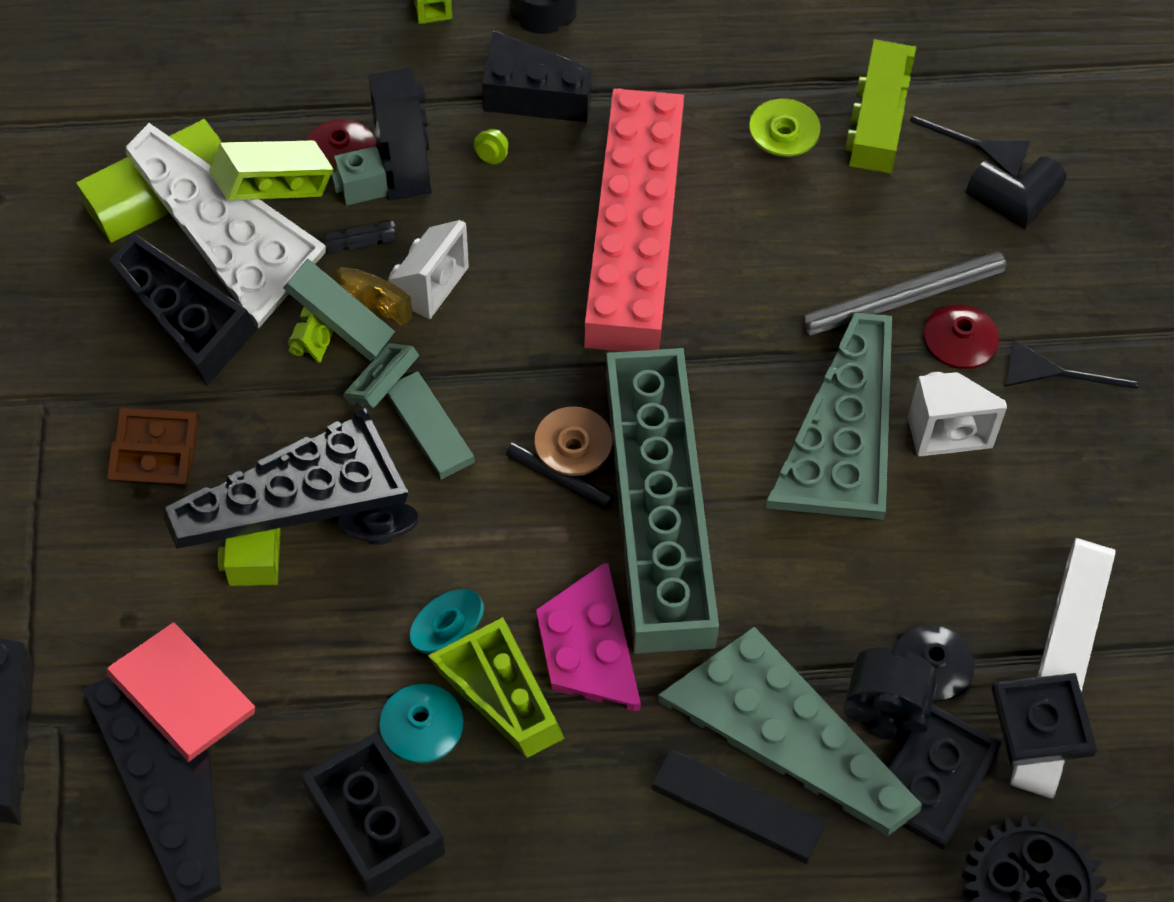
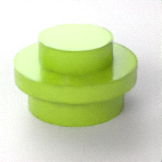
M495 129L482 131L474 139V150L483 161L489 164H499L506 158L508 140L500 131Z

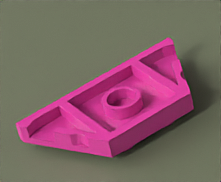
M606 563L600 565L536 610V619L549 681L553 691L569 695L580 694L588 700L600 703L605 699L627 705V710L638 711L640 710L641 702L609 564Z

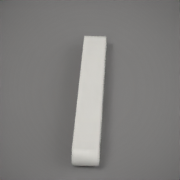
M1075 538L1067 560L1037 677L1076 673L1080 690L1082 691L1115 557V549ZM1065 760L1014 766L1010 786L1052 799L1057 790Z

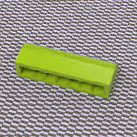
M205 119L169 136L209 165L212 164L218 146L222 143ZM128 157L76 182L83 206L110 244L170 214Z

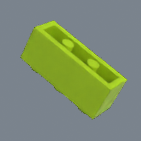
M315 141L231 142L219 144L209 172L229 201L322 197L333 168Z

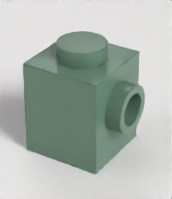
M376 146L334 156L336 171H333L331 174L332 184L335 193L342 192L346 206L388 196L386 173Z

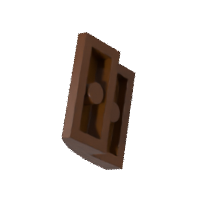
M120 408L116 441L111 443L107 480L187 486L195 453L199 414L197 412Z

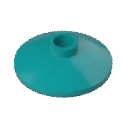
M470 589L452 590L435 598L421 610L412 624L410 630L412 645L421 653L432 654L471 634L483 616L484 604L482 599L475 591Z
M415 684L399 690L386 702L380 716V732L387 748L397 757L413 763H428L444 757L457 745L463 731V714L457 700L445 689L431 684ZM417 713L428 714V718L423 722H417L413 719Z

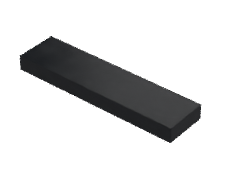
M672 748L652 783L653 790L806 864L826 823Z

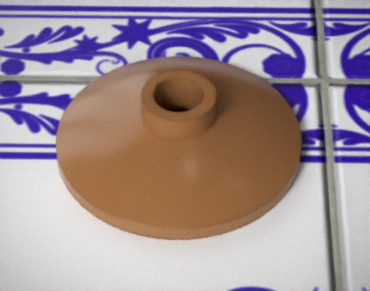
M564 407L551 412L540 422L535 433V449L539 459L549 469L563 475L579 476L597 470L606 462L612 450V433L607 422L599 414L582 407ZM570 445H576L579 447V449L571 450L567 447H569Z

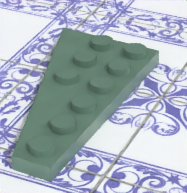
M854 313L832 365L829 367L824 377V382L795 439L789 457L780 471L775 487L767 499V509L884 520L887 493L892 316Z
M755 627L658 695V702L669 709L676 708L688 715L691 722L702 728L706 726L727 738V743L782 775L787 773L804 783L806 789L817 795L822 793L842 805V810L887 836L921 810L922 804Z

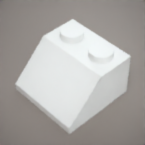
M457 220L429 227L421 239L417 238L412 243L406 259L401 265L397 264L389 276L393 302L425 318H432L469 268L465 222Z
M932 372L925 376H919L907 417L917 457L993 448L1007 409L1005 400L958 372L945 374L942 372Z

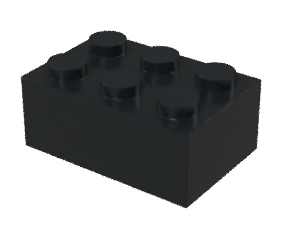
M378 732L373 733L301 774L307 796L369 899L445 855L443 835Z

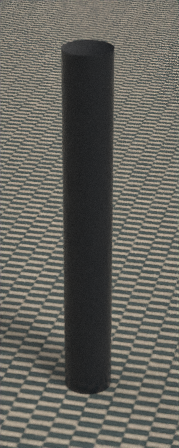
M514 442L510 444L506 451V456L606 510L613 501L614 496L578 476H568L554 472L542 463L537 454Z

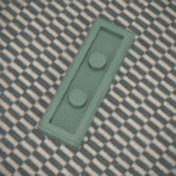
M308 258L283 287L286 292L369 361H372L379 354L395 332Z
M417 371L398 380L387 392L386 397L440 480L475 463L473 453L420 373Z

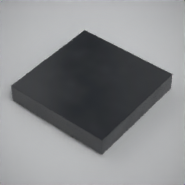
M1076 673L993 683L991 691L1011 767L1095 756L1097 747Z

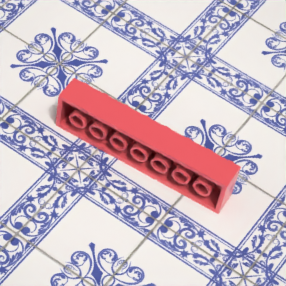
M613 89L586 310L584 348L621 352L660 350L683 116V94Z

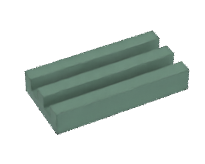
M388 343L345 391L344 398L349 405L355 406L357 403L359 407L367 405L368 408L373 409L414 363L419 354L413 346Z

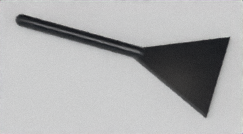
M910 117L911 123L980 148L999 167L1014 178L1018 174L1031 141L976 140L921 118Z
M1015 339L1013 340L1005 387L1053 376L1133 389L1139 387L1137 381L1062 369Z

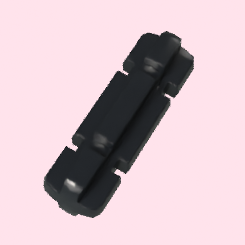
M393 220L378 222L379 226L375 227L371 223L344 229L345 233H340L339 230L327 232L324 237L327 251L333 254L343 252L344 247H348V250L377 245L379 240H382V243L395 241L397 239L395 224Z

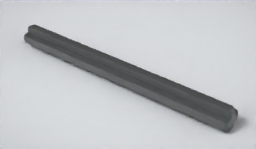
M993 252L805 314L802 325L808 335H815L850 323L854 313L878 314L1002 273L1007 265L1006 259L1001 252Z

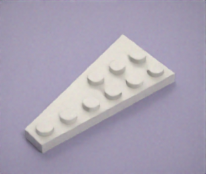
M148 123L126 146L127 157L237 303L248 310L252 322L257 329L289 295L283 287L304 261L308 258L316 264L325 254L326 245L260 199L228 201L209 172L211 165L152 124Z

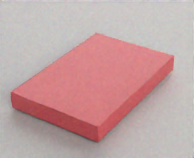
M174 622L107 668V676L188 762L255 713V706Z

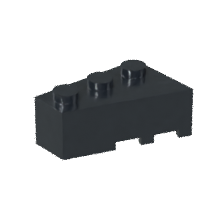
M493 30L482 82L483 111L587 123L592 98V68Z
M412 68L368 75L376 147L386 173L389 201L432 193L426 150H429V141L426 129H423L428 127L424 105L420 106V104L426 103L422 81L415 82Z

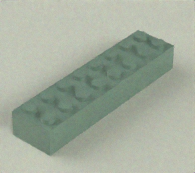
M684 348L607 353L606 387L613 439L612 445L634 654L716 648L719 622Z

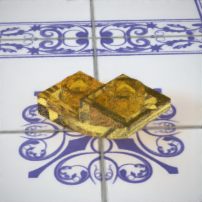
M341 267L337 270L339 285L369 310L376 306L377 310L385 318H392L401 326L413 318L411 297L397 286L361 270Z

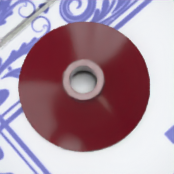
M336 119L317 126L306 140L315 141L332 166L333 171H336L334 156L376 146L375 138L366 126L348 119Z
M949 305L937 310L929 317L924 329V341L929 352L939 362L957 369H973L986 364L995 355L999 345V333L991 318L979 309L967 305Z

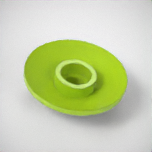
M774 99L763 103L753 112L749 130L752 139L761 149L773 155L789 157L803 154L816 144L820 135V122L815 112L807 105L792 99Z

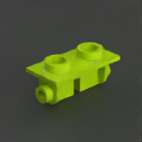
M304 307L300 318L307 322L296 324L292 336L288 340L289 352L295 356H302L303 353L309 352L317 363H321L326 348L330 343L333 330Z

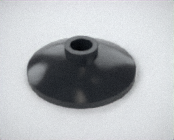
M405 503L342 515L338 518V527L343 534L351 538L367 540L374 545L389 543L392 538L411 531L418 523L416 509Z
M924 625L913 628L898 640L894 648V656L905 658L906 651L926 659L937 670V686L933 702L947 701L959 696L966 690L973 678L975 663L970 647L962 637L945 627ZM929 653H936L943 660L934 661L929 657Z

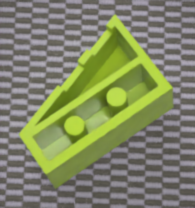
M874 39L867 77H859L856 97L862 98V103H854L850 124L857 125V129H849L845 151L852 152L849 166L892 173L906 95L910 83V74L915 57V46Z
M503 617L428 655L437 672L526 758L564 739L558 723Z

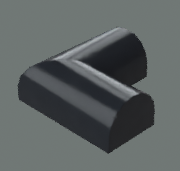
M1043 156L1038 158L1026 173L1017 180L988 161H984L973 173L965 193L1026 229L1064 186L1066 172L1055 159Z

